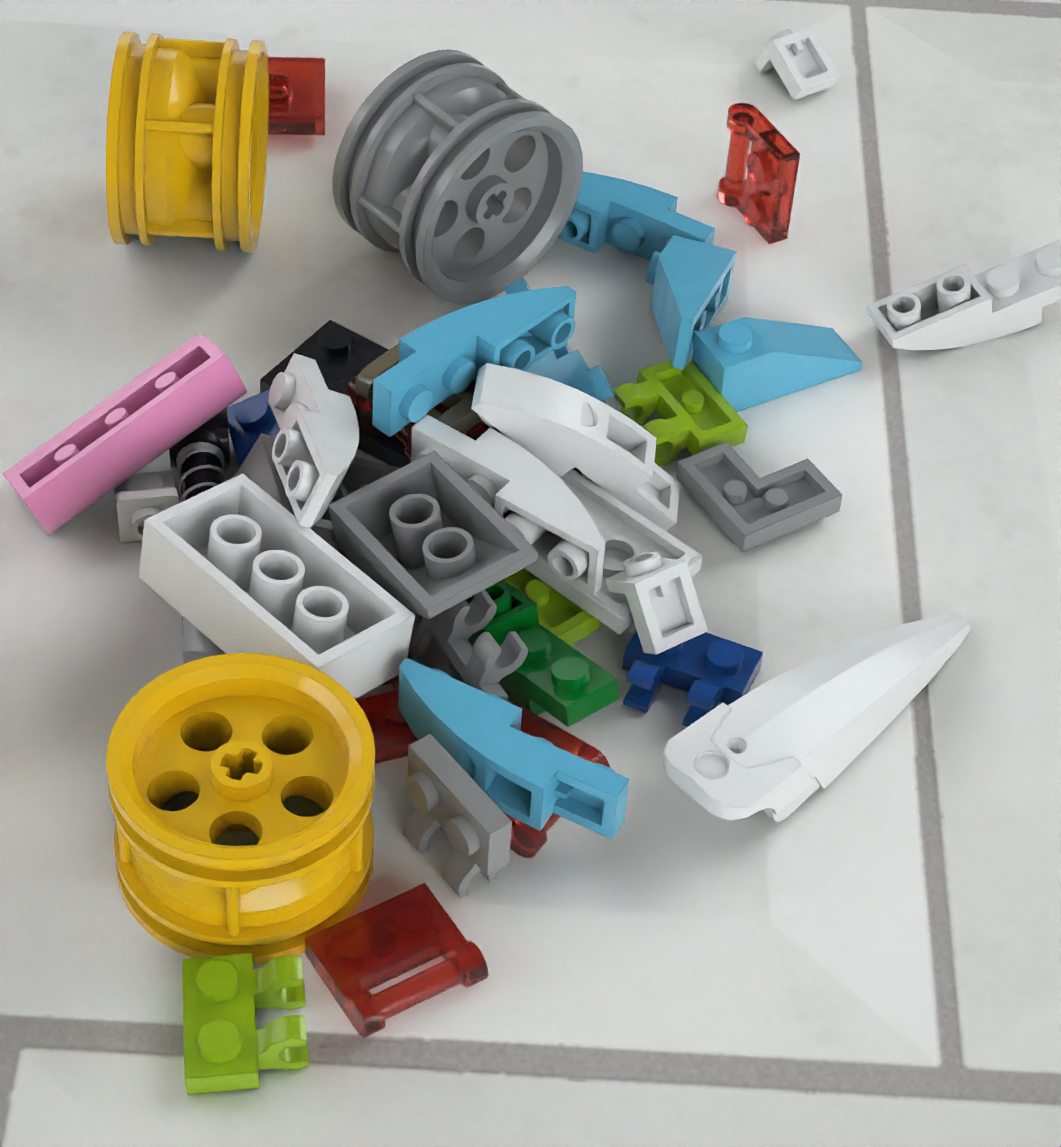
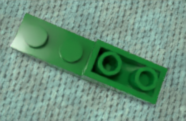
M504 580L485 589L497 606L496 613L490 623L472 634L468 641L473 646L483 632H489L500 647L505 641L507 634L510 631H516L528 648L527 657L522 665L514 672L503 677L499 682L508 695L507 699L522 708V711L531 719L546 711L565 726L570 727L619 700L617 678L540 625L536 602ZM474 595L466 599L468 604L471 603V601L474 598Z

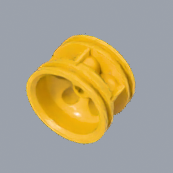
M123 32L116 47L111 74L106 132L107 213L111 237L115 244L128 245L133 235H139L143 246H154L158 236L214 238L216 249L220 251H227L231 241H239L242 252L254 253L256 251L263 214L268 150L269 70L265 41L252 40L248 50H240L238 40L230 38L226 39L225 42L164 38L162 34H151L147 43L141 44L140 37L136 32Z
M229 653L208 656L177 666L149 682L125 705L110 733L106 752V769L109 798L116 820L114 848L119 887L128 909L137 922L162 944L191 958L252 953L254 965L266 964L268 961L281 956H297L325 942L337 933L351 919L364 900L371 882L374 860V826L370 807L375 784V745L370 723L355 698L337 681L307 664L269 654ZM191 791L198 794L197 800L186 809L179 811H165L161 809L168 801L181 792ZM290 796H302L313 800L325 811L311 817L297 816L289 812L283 806V802ZM225 829L236 832L253 831L260 840L257 845L248 846L214 844L218 836Z

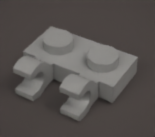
M484 589L474 595L470 604L464 600L430 619L423 617L410 642L407 658L426 667L439 669L451 678L483 692L496 694L506 700L508 695L499 682L503 677L514 672L522 665L527 657L528 648L516 631H510L500 647L489 632H483L473 646L468 641L472 634L488 625L496 613L497 606Z
M431 734L408 745V774L405 778V788L416 809L405 821L403 833L414 847L423 854L428 851L430 836L437 829L441 828L456 851L445 864L442 877L460 898L468 895V884L477 873L480 872L488 882L496 879L499 869L509 864L512 821Z

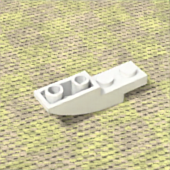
M1061 239L976 275L970 271L966 264H963L867 305V314L892 348L941 350L958 348L1017 333L1042 323V307L1061 300Z
M294 353L285 372L278 373L274 378L269 392V404L280 428L273 444L272 460L275 463L298 524L311 528L326 512L355 457L359 444V425L350 396L328 390L316 360Z
M489 363L478 369L471 409L479 415L486 425L496 428L507 438L526 449L541 460L558 477H562L576 467L584 477L665 531L677 524L680 483L654 463L656 437L606 403L550 378Z
M427 414L412 426L411 462L436 451L537 550L538 561L536 563L554 572L561 579L570 581L592 594H596L601 589L605 542L600 531L580 499L541 460L491 427L477 440H474Z

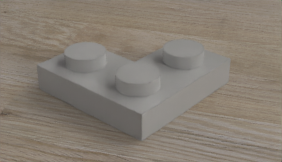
M725 442L682 459L677 464L676 479L742 553L840 511L843 495L808 458L759 478L735 450Z

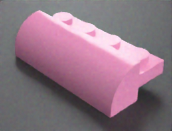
M196 334L2 474L50 536L245 395L247 390L226 354L208 337L204 335L200 338Z

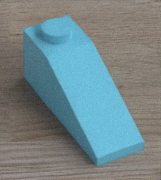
M673 235L662 252L655 251L653 253L646 277V282L654 285L650 306L673 368L685 369L692 358L695 333L710 328L726 303L737 251Z
M742 317L696 332L692 362L736 412L861 370L862 361L833 328Z

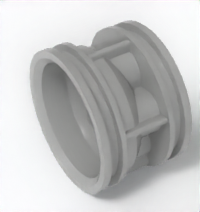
M450 49L437 50L418 56L397 68L371 92L351 120L337 152L332 180L333 197L337 211L347 225L377 248L389 252H400L403 263L411 275L426 285L437 296L450 303L472 304L500 294L504 291L505 286L523 278L538 264L555 243L566 225L578 197L583 174V154L579 139L570 126L552 115L543 106L526 100L509 88L498 74L485 67L480 61L462 51Z

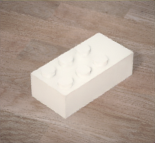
M243 473L144 520L139 578L226 654L261 653L293 659L325 673L343 686L355 699L399 675V666L408 655L415 614L314 531L299 525L296 517Z

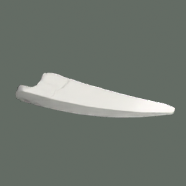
M954 612L897 625L869 634L826 651L787 670L729 705H726L724 702L667 741L663 766L669 780L714 816L735 820L747 818L764 809L766 815L775 822L783 821L819 787L825 789L908 706L960 647L970 632V622L963 615Z

